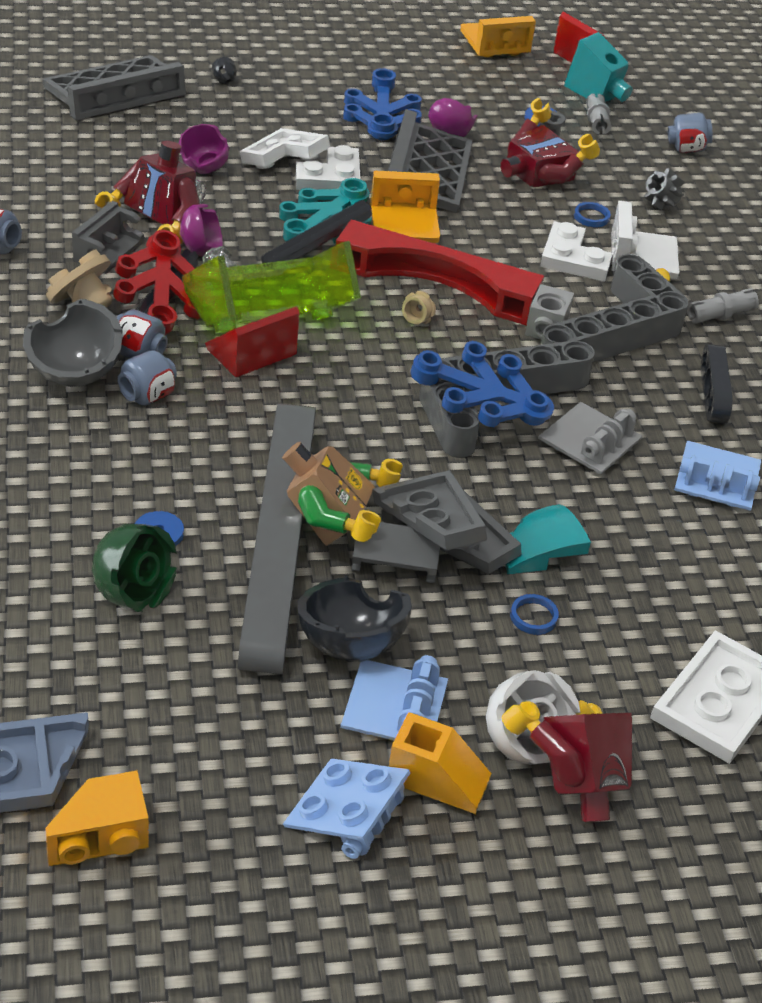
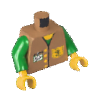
M301 442L293 445L282 457L296 473L287 489V495L326 546L351 531V536L359 542L371 539L372 535L377 532L381 517L375 512L364 510L373 492L372 489L375 488L370 480L376 481L379 487L398 483L403 468L402 463L395 459H385L379 470L373 469L372 464L349 462L331 446L325 447L313 456Z

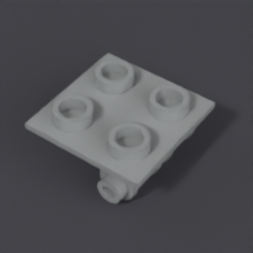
M579 402L541 433L538 439L586 467L602 474L638 443L643 436L634 431L636 414L631 409H620L615 413L614 419H611L590 406Z

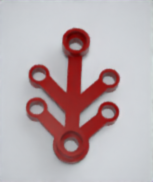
M158 230L149 237L146 248L130 255L123 254L118 257L115 272L120 277L127 279H120L116 282L113 296L121 303H131L136 292L154 284L153 304L149 307L147 314L163 322L166 335L173 330L177 319L176 311L169 306V288L185 303L184 313L190 318L199 319L204 316L207 301L196 294L204 292L208 278L203 272L197 271L180 254L182 248L180 239L176 234L168 230ZM156 260L154 268L136 275L138 266ZM170 265H173L186 277L185 283L170 270Z

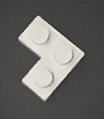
M281 128L241 150V160L244 164L256 165L258 169L272 167L275 161L287 156L300 157L302 161L314 160L318 158L319 153L330 148L329 137L324 134Z
M346 145L330 147L327 149V163H320L315 160L306 162L296 161V190L303 188L338 189L341 186V182L347 178L361 179L359 148H351Z
M554 221L542 255L540 267L605 282L613 253L603 251L598 247L581 246L586 228L577 227L569 222L559 223Z

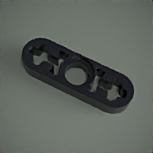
M706 344L701 358V378L706 418L708 422L727 424L731 416L733 396L725 346Z

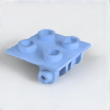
M687 441L674 491L751 511L754 495L760 481V476L758 475L761 460Z
M429 655L422 656L413 665V670L370 660L360 662L340 728L395 740L408 712L437 722L448 678L439 676L440 667L437 664V660Z
M330 759L284 821L283 825L286 828L339 836L343 842L342 852L349 858L357 859L359 855L367 854L370 844L374 840V835L382 832L384 825L390 820L391 813L395 807L403 801L405 797L403 792L405 786L403 783L410 775V770Z

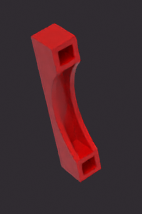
M352 219L336 239L335 269L362 277L407 276L439 282L471 296L485 306L494 316L526 326L530 306L540 284L543 285L544 275Z

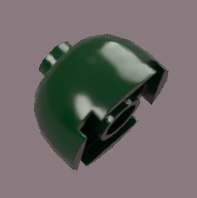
M124 524L108 532L99 542L92 564L94 583L104 598L124 609L136 612H144L142 609L148 604L150 608L160 605L171 590L177 567L171 566V553L177 554L170 534L160 527L148 524Z

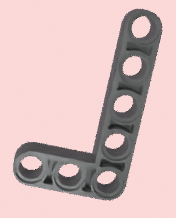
M632 254L621 255L616 262L611 292L623 304L551 324L543 330L541 345L582 341L593 347L595 352L593 362L680 335L689 302L678 289L643 258Z
M567 341L486 352L484 359L504 387L514 390L509 381L498 374L497 366L501 356L505 354L517 356L522 362L520 373L530 387L544 394L585 388L590 380L595 352L593 347L585 342ZM462 355L441 358L443 364L478 377L473 368L463 361ZM441 378L433 385L420 384V402L442 449L448 455L457 458L471 456L476 450L480 423L475 406L464 408L460 413H451L442 407L441 402L445 390L450 387L460 388L464 392L473 390Z

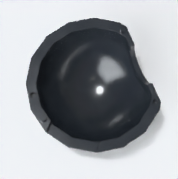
M349 575L321 582L306 590L298 600L299 620L308 640L319 651L333 658L356 662L366 661L391 650L409 625L412 610L411 597L407 593L391 590L387 600L377 601L365 592L362 581L349 578Z

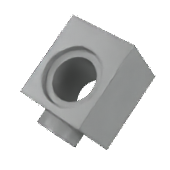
M540 284L530 306L525 335L542 340L545 327L568 320L574 293Z

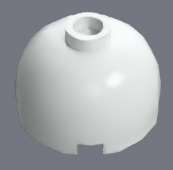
M536 670L521 672L499 684L490 697L486 713L487 730L494 745L509 759L529 765L550 762L548 755L530 739L531 732L528 729L521 735L510 732L502 722L503 713L512 705H519L521 702L529 701L537 705L540 711V718L538 720L543 722L544 717L579 714V702L572 688L560 676L551 672L543 673Z

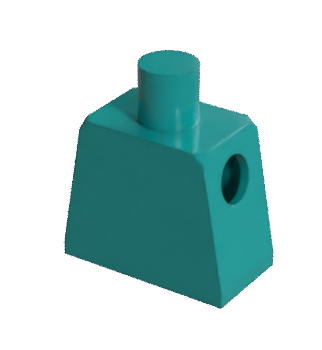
M597 32L579 41L564 83L566 88L586 99L591 94H595L596 98H598V94H601L605 98V102L615 97L624 102L633 91V87L624 81L629 67L628 61L602 34Z

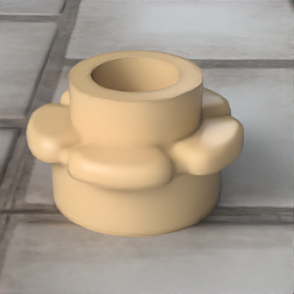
M417 291L407 295L402 305V313L405 319L412 324H428L431 321V317L436 313V306L428 293Z

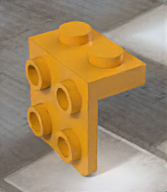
M373 171L370 200L372 226L434 244L438 243L440 240V230L436 206L440 184L439 174Z

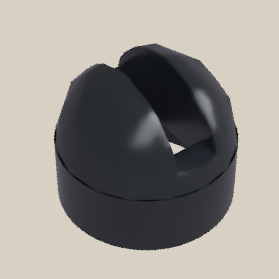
M221 57L212 64L213 75L219 83L228 84L227 82L235 80L237 69L231 58ZM225 68L226 73H222L220 70Z

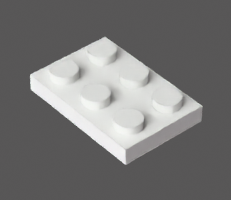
M715 630L654 705L650 718L730 764L762 720V655Z

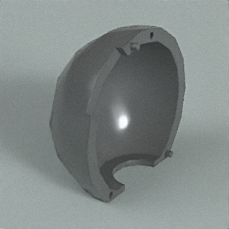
M79 299L67 305L65 314L53 323L45 324L41 319L29 323L24 329L23 347L34 369L45 379L68 387H83L105 376L116 364L121 354L123 330L116 315L104 305L87 299Z

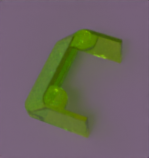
M350 241L342 242L311 258L226 267L224 255L216 256L182 276L187 296L206 327H214L215 333L229 332L237 328L236 324L255 322L296 306L300 313L299 316L311 314L312 320L324 319L333 316L332 310L361 298Z

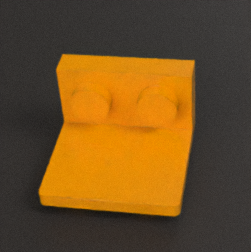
M532 16L480 19L479 23L461 24L460 31L478 56L518 55L531 52L536 20Z

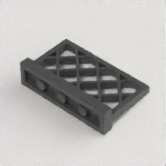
M152 55L43 78V87L69 105L70 115L75 120L186 95L184 65L179 62L165 64Z
M405 109L388 171L416 172L413 168L419 167L423 171L419 173H438L440 184L436 207L457 213L473 140L415 122L417 112ZM421 136L430 138L431 140L425 141ZM450 145L455 146V147H458V148H461V149L454 150ZM434 148H440L443 152L438 153ZM418 151H423L427 156H421ZM452 160L456 165L451 166L447 161ZM430 164H436L439 169H434ZM449 176L453 181L447 182L443 177ZM445 193L451 199L443 197L440 194Z

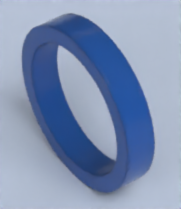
M595 202L580 203L576 206L574 218L579 223L588 227H603L609 223L611 216L608 208ZM585 209H592L601 212L605 218L592 220L583 217L579 212Z
M526 594L518 597L513 602L510 617L513 624L521 631L533 635H541L555 628L559 612L556 605L550 599L537 594ZM523 604H539L550 611L553 619L544 625H531L521 620L516 610Z

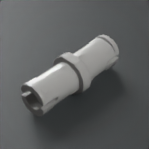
M591 94L586 100L588 107L587 119L592 124L594 133L600 134L599 130H601L602 135L607 134L611 130V121L609 120L610 108L605 104L603 95L598 94V98H596L595 94Z
M752 288L731 294L720 292L716 293L714 298L689 302L687 314L694 324L714 318L721 320L729 319L735 313L757 309L759 299L757 293L753 292Z

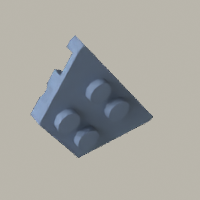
M88 712L0 723V813L54 805L89 731Z

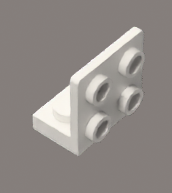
M618 201L611 232L612 271L615 270L619 256L632 254L643 258L655 270L659 268L666 269L670 274V278L677 279L679 275L677 238L675 236L637 232V216H632V202Z

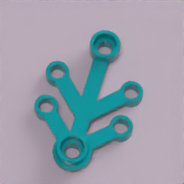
M347 178L341 182V186L338 189L303 188L299 190L298 203L285 201L279 205V218L285 221L283 239L285 241L290 240L360 200L367 202L370 194L367 184L358 178ZM318 200H333L331 202H317ZM299 214H313L306 220L298 219ZM372 217L362 223L371 225ZM337 236V237H335V238L332 239V241H333V243H334L335 245H336V239H337L339 236Z

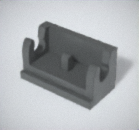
M111 201L72 232L73 261L79 263L83 256L97 249L100 255H106L111 262L110 266L103 272V274H106L116 265L119 256L123 254L129 255L144 242V234L137 229L130 228L127 224V220L132 223H138L141 218L135 212L118 206L117 202Z
M380 522L377 532L372 535L371 539L365 542L355 541L352 571L360 572L362 562L427 571L426 582L435 583L440 546L410 526Z

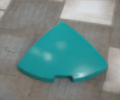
M561 504L544 507L522 518L514 532L510 533L521 543V555L505 564L508 574L547 570L549 558L588 554L591 541L581 523L568 508Z

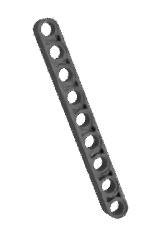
M277 403L240 639L238 670L283 675L303 515L287 495V489L296 473L282 457L298 442H301L311 453L316 407Z

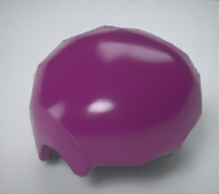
M450 98L435 101L429 110V119L433 128L461 137L467 136L478 118V115L472 117L470 105L464 106L457 100Z
M199 124L188 128L181 134L178 143L181 145V157L185 165L193 168L195 172L209 174L219 170L228 161L230 148L227 138L221 135L217 126Z
M207 204L192 205L187 208L180 223V235L186 248L190 252L195 251L198 257L220 255L223 249L222 233L217 213L213 209H204L208 207Z

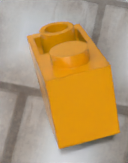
M408 712L391 747L389 767L410 770V775L403 783L405 789L476 814L492 773L453 727Z
M138 771L91 778L81 786L45 828L49 866L64 863L78 864L86 859L112 854L126 855L138 849L149 848V818Z

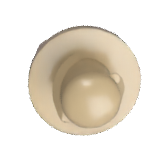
M97 249L83 256L79 260L81 265L71 272L63 269L48 280L51 286L47 289L46 297L52 304L68 297L72 299V303L79 299H87L102 304L106 308L112 303L113 298L110 295L112 288L107 284H103L98 278L110 266L111 262L106 255H100Z

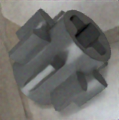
M667 168L664 173L654 171L645 182L648 192L644 197L659 210H662L664 205L673 208L680 201L681 197L684 196L680 186L685 182L670 168Z

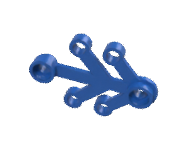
M376 69L372 74V86L377 93V102L363 95L362 91L358 89H347L344 96V103L346 105L344 106L343 118L349 122L361 121L367 125V131L374 138L388 140L397 134L404 114L393 117L392 115L405 109L417 112L415 122L421 124L422 113L419 110L421 109L422 98L417 94H407L404 98L389 104V93L395 87L396 74L389 69ZM362 107L374 113V115L372 116L369 113L363 111Z
M469 341L465 344L462 359L473 368L478 377L443 364L441 357L434 351H422L414 358L410 374L416 382L422 385H433L441 378L473 390L464 392L457 387L446 389L441 404L448 412L460 413L464 408L481 405L478 420L488 427H495L500 422L520 418L526 424L538 426L543 424L553 414L554 404L552 400L543 392L533 390L520 373L522 362L515 355L505 354L501 356L497 366L498 374L506 378L514 390L504 387L484 359L487 352L486 347L477 341ZM500 400L502 402L508 403L509 405L501 406L499 403L495 401Z

